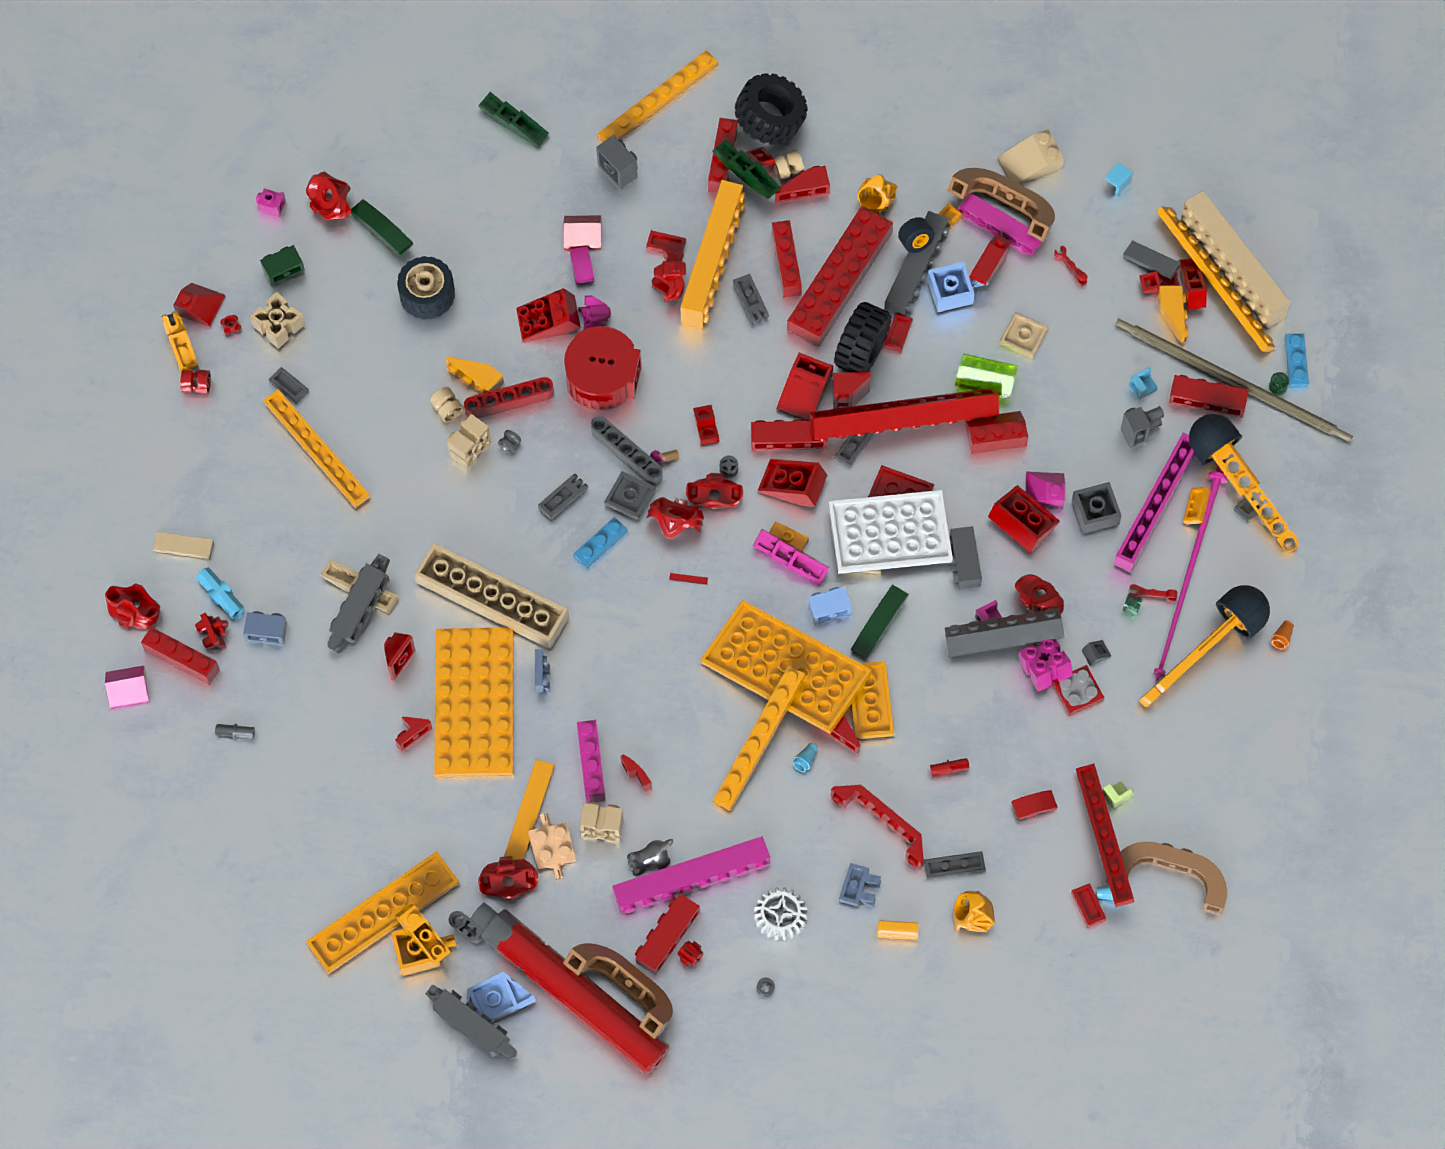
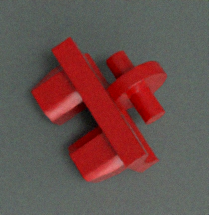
M204 612L200 615L201 620L195 624L200 634L208 632L209 636L202 639V643L208 650L216 646L222 649L226 646L222 636L226 635L225 629L229 626L228 621L221 620L220 617L207 616V613Z

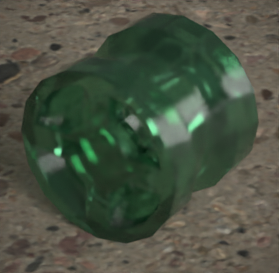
M1283 372L1274 373L1269 382L1270 392L1275 395H1283L1289 385L1288 376Z
M1128 594L1122 611L1131 612L1134 616H1137L1143 598H1134L1131 594Z

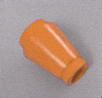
M1287 620L1283 621L1271 637V644L1275 648L1284 650L1289 646L1294 624Z

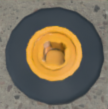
M922 217L908 220L898 231L900 242L910 253H918L926 249L933 242L935 236L927 220Z

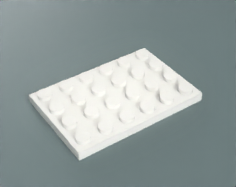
M942 490L829 501L828 503L838 574L951 563L953 561Z

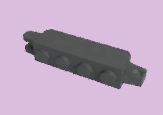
M378 554L370 565L365 564L359 572L357 581L351 586L347 599L341 604L337 617L332 620L331 628L329 629L332 634L327 646L334 652H342L347 642L354 643L360 636L390 582L389 576L385 574L390 563L387 557Z
M433 984L430 986L425 994L433 1002V1011L492 1057L502 1053L509 1059H515L518 1052L508 1043L510 1039L506 1036L508 1033L499 1025L496 1028L490 1023L493 1020L484 1013L481 1016L475 1012L477 1008L470 1002L464 1004L460 1001L462 996L454 990L449 992Z

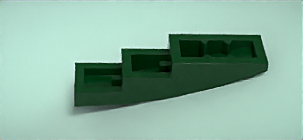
M489 92L478 106L504 127L537 147L549 134L548 131L522 110L519 112L507 101H501L492 92Z
M727 139L712 151L738 178L765 198L769 199L781 189L757 160L753 163L742 149L738 152Z
M364 199L351 209V214L360 220L366 229L375 234L380 242L398 255H402L413 245V242L394 223Z
M892 584L850 650L868 660L877 643H880L888 627L892 625L909 594Z

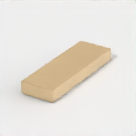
M157 532L153 550L154 552L210 560L214 541L212 539Z

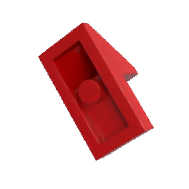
M764 147L746 151V155L753 163L757 160L768 174L773 172L775 159Z
M402 717L403 724L408 730L398 734L395 739L396 745L401 752L433 729L431 721L422 718Z

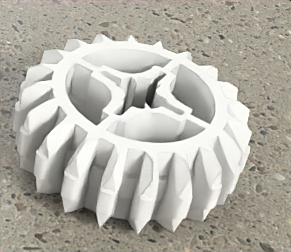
M776 887L775 893L769 889L768 896L762 894V900H757L756 904L758 906L754 908V912L757 914L754 915V919L759 921L756 923V926L762 927V933L768 931V938L773 934L775 935V940H778L779 936L786 940L787 934L793 938L794 932L798 934L801 932L799 927H805L804 921L808 917L805 913H807L808 909L803 907L805 901L800 900V894L794 896L793 889L789 893H787L786 887L783 888V892H779V888ZM779 901L778 905L767 908L772 902ZM786 901L791 903L795 907L797 912H793L792 909H788L786 907ZM783 906L784 913L782 914L781 919L779 921L778 914L781 911V907ZM765 915L773 918L776 921V926L769 923ZM794 920L790 925L782 927L784 922Z

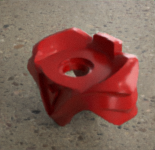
M325 171L315 174L310 178L306 187V194L311 200L310 207L314 213H320L327 220L347 219L351 214V208L346 200L351 188L346 182L332 177Z
M663 250V257L666 261H663L662 264L654 268L655 277L651 282L653 287L665 294L664 302H672L682 297L685 287L682 275H686V263L682 262L683 252Z
M710 473L706 475V478L687 483L686 496L694 505L711 509L736 506L741 501L743 486L724 479L721 473ZM712 490H717L720 493V497L717 500H712L709 497V493Z
M660 497L650 504L646 517L657 519L665 537L669 539L675 538L686 528L693 527L698 532H701L704 520L699 506H687L688 502L675 498L673 502L665 497Z
M1033 574L1024 575L1016 581L1015 588L1019 593L1021 605L1028 611L1039 612L1050 608H1060V613H1063L1064 600L1051 583ZM1041 589L1046 592L1043 596L1036 595V592Z
M135 583L129 587L110 586L105 593L108 612L110 616L118 619L120 626L127 629L134 626L144 630L157 622L160 605L147 593L142 585ZM132 601L139 602V607L136 608Z
M512 856L500 857L499 862L487 864L478 878L480 892L487 896H498L505 900H513L520 894L531 891L538 884V873L532 864L525 859L513 860ZM511 876L514 879V884L512 886H505L503 878Z

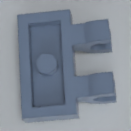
M535 649V692H544V689L546 692H550V682L547 681V674H550V664L547 663V656L543 655V649Z
M850 863L839 902L857 907L860 902H863L868 906L874 907L876 901L875 894L865 893L863 890L865 883L879 889L881 876L869 874V868Z

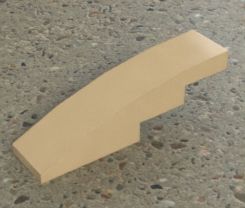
M331 559L321 573V577L348 593L359 577V572ZM385 590L375 608L389 614L399 600V597Z

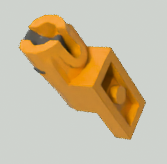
M173 311L169 315H162L161 319L180 371L183 368L189 369L198 366L179 311Z

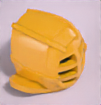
M880 174L872 178H866L859 187L858 202L862 207L881 216V212L887 210L897 198L896 190L898 186L885 180L884 176Z
M965 891L957 897L953 909L955 929L960 930V927H963L967 931L988 932L987 930L995 923L992 902L985 895L981 894L980 891Z

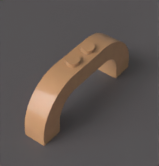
M982 168L962 169L952 176L947 190L961 199H964L972 192L985 193L1021 211L1032 220L1027 234L1043 242L1048 237L1055 220L1052 206L1043 197L991 170Z
M1138 842L1120 851L1127 877L1135 866L1142 863L1155 864L1197 877L1203 883L1206 891L1202 909L1222 915L1227 898V886L1221 871L1209 859L1195 854L1186 848H1174L1173 845L1168 843Z
M584 943L573 947L563 962L564 965L578 976L585 971H597L607 976L646 1010L647 1015L639 1027L653 1039L661 1035L673 1015L671 1001L655 982L622 955L602 945Z

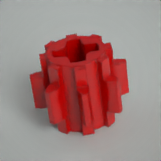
M688 940L677 953L680 961L686 966L691 965L693 967L704 954L701 950L702 946L695 941L690 942Z

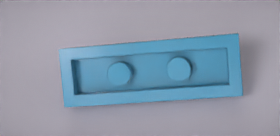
M1304 333L1285 334L1289 388L1308 387L1309 379Z
M613 517L573 554L574 558L588 569L628 532V529L618 519Z

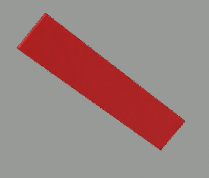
M670 573L669 580L699 584H707L708 582L707 577Z

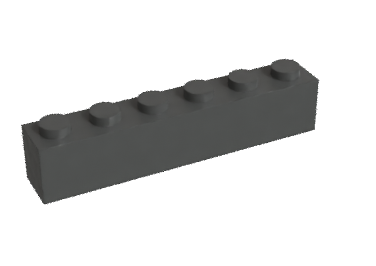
M931 211L927 212L925 219L935 233L934 240L921 252H908L885 300L884 310L906 316L907 312L912 311L914 306L913 299L915 296H919L922 288L920 285L928 277L927 270L935 262L936 256L934 255L936 251L939 252L942 248L943 236L947 237L949 233V218Z
M1050 608L1045 611L1009 615L1004 618H991L986 621H973L968 624L945 627L949 657L1042 642L1048 639L1065 638L1060 608Z

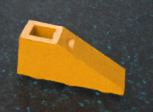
M1160 286L1158 291L1159 312L1179 344H1184L1185 337H1188V326H1185L1187 309H1184L1183 304H1186V293L1182 292V286Z
M449 356L446 358L447 370L453 375L457 374L466 385H472L478 394L497 390L504 384L503 375L489 364Z
M409 904L395 915L401 926L434 965L451 953L414 904Z

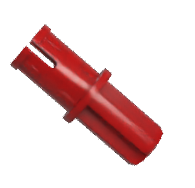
M967 758L949 761L948 759L947 762L930 765L932 777L943 774L952 775V772L970 768Z

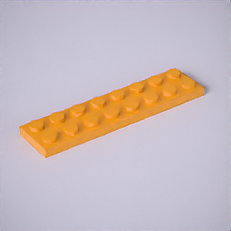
M436 851L305 942L329 975L401 924L395 918V915L406 906L414 904L421 911L459 885L460 882Z

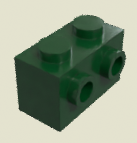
M294 245L284 247L274 254H268L260 260L262 269L271 286L305 271L303 261Z

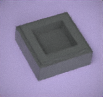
M1246 498L1234 507V511L1247 523L1257 515Z

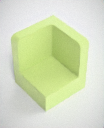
M1121 781L1114 786L1109 784L1103 788L1104 798L1113 810L1132 798L1134 793L1132 788L1128 790Z

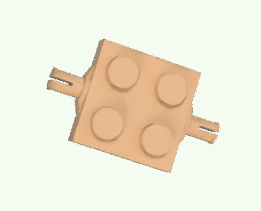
M548 813L541 814L543 826L528 831L537 870L544 868L554 869L555 879H562L564 876L561 867L576 861L567 822L556 825L550 824Z

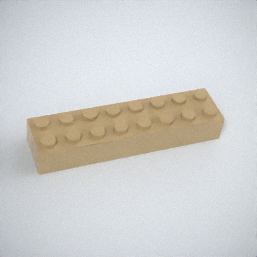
M1204 191L1185 201L1181 221L1201 244L1203 250L1212 258L1213 263L1222 271L1224 277L1233 285L1235 292L1244 299L1246 306L1254 312L1261 325H1264L1268 330L1285 320L1290 301Z
M433 543L415 573L416 583L504 627H509L514 632L550 650L569 619L567 608Z

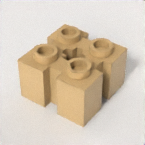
M276 292L266 301L267 307L263 309L260 306L250 315L252 326L262 335L266 333L268 340L279 349L289 340L288 334L290 332L293 334L298 332L305 325L303 315L295 307L291 306L289 308L287 300Z
M472 414L468 418L463 419L460 423L461 429L452 432L447 439L450 457L466 469L491 444L489 426Z
M597 802L583 803L580 819L581 838L603 839L607 842L620 843L624 823L623 808L613 804L605 808L600 807V804Z

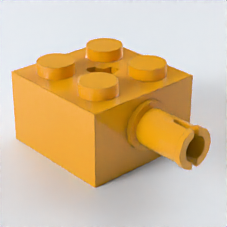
M405 929L391 932L402 976L441 967L440 961L436 965L433 964ZM454 934L440 937L447 948L456 947ZM418 947V951L414 952V948Z

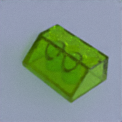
M963 354L955 386L964 391L994 388L998 393V398H1010L1018 365Z

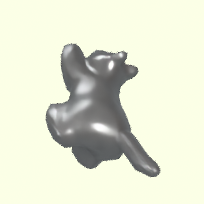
M668 839L664 842L654 840L645 848L628 854V865L635 868L633 875L640 876L652 866H656L658 869L666 868L670 864V858L666 849L672 845L673 839Z

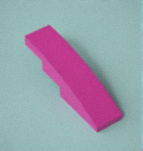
M764 529L760 530L753 543V547L818 584L822 583L829 570V567Z

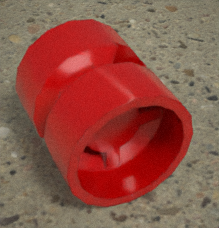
M182 369L180 378L181 392L193 393L196 391L198 394H209L211 386L210 370H198L195 372L194 369Z

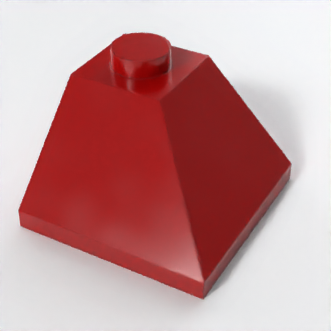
M190 283L181 289L173 306L175 311H179L180 317L211 327L226 296L217 291Z
M395 632L384 643L390 678L395 681L416 651L413 637L409 634Z

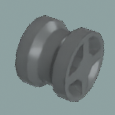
M506 430L504 437L498 441V445L505 451L513 453L516 450L515 446L522 440L515 432Z
M724 456L719 464L720 473L726 479L734 478L738 474V461L733 456Z

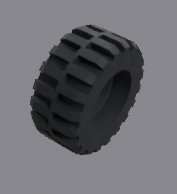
M764 73L761 76L756 75L746 82L734 107L735 116L739 118L737 122L740 127H743V131L746 134L749 133L751 138L754 140L758 139L761 143L765 144L768 142L769 145H776L777 142L778 144H783L793 139L805 121L806 112L808 111V106L805 104L807 102L805 96H802L801 89L797 88L793 81L786 80L787 78L784 76L779 77L778 74L772 73L769 75ZM759 102H767L774 105L783 116L768 113Z
M861 302L853 311L840 337L837 350L835 351V365L847 372H869L887 338L892 322L891 314L871 303Z

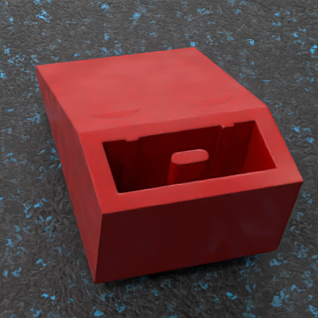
M564 288L516 308L522 341L565 335L581 328L575 295Z
M799 352L790 370L776 409L810 421V412L817 411L833 377V365Z

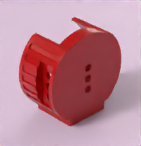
M596 326L577 333L568 345L564 357L567 390L570 396L580 405L593 410L613 409L625 403L627 398L635 399L642 368L641 350L634 349V344L629 337L611 327ZM590 358H595L596 360L591 362ZM614 361V364L609 365L608 362Z

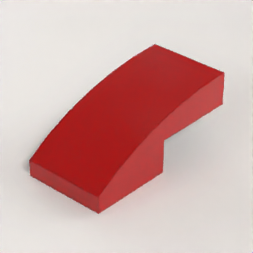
M1157 271L1139 275L1143 293H1158L1160 286H1180L1177 273L1172 280L1158 274Z
M712 405L693 408L701 445L720 442Z
M621 755V764L629 779L637 776L645 792L651 790L652 783L644 770L628 756Z
M1052 790L1030 794L1011 802L1018 820L1035 817L1038 813L1055 811L1058 808Z

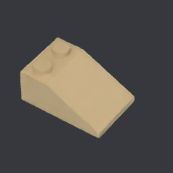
M1049 129L1031 135L997 157L1007 178L1020 185L1061 170L1064 162V157Z

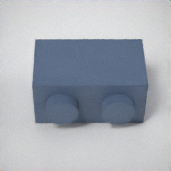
M259 611L247 612L243 631L245 641L284 645L287 628L286 618L278 613L268 615Z

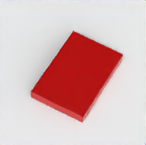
M881 465L868 497L933 491L935 484Z

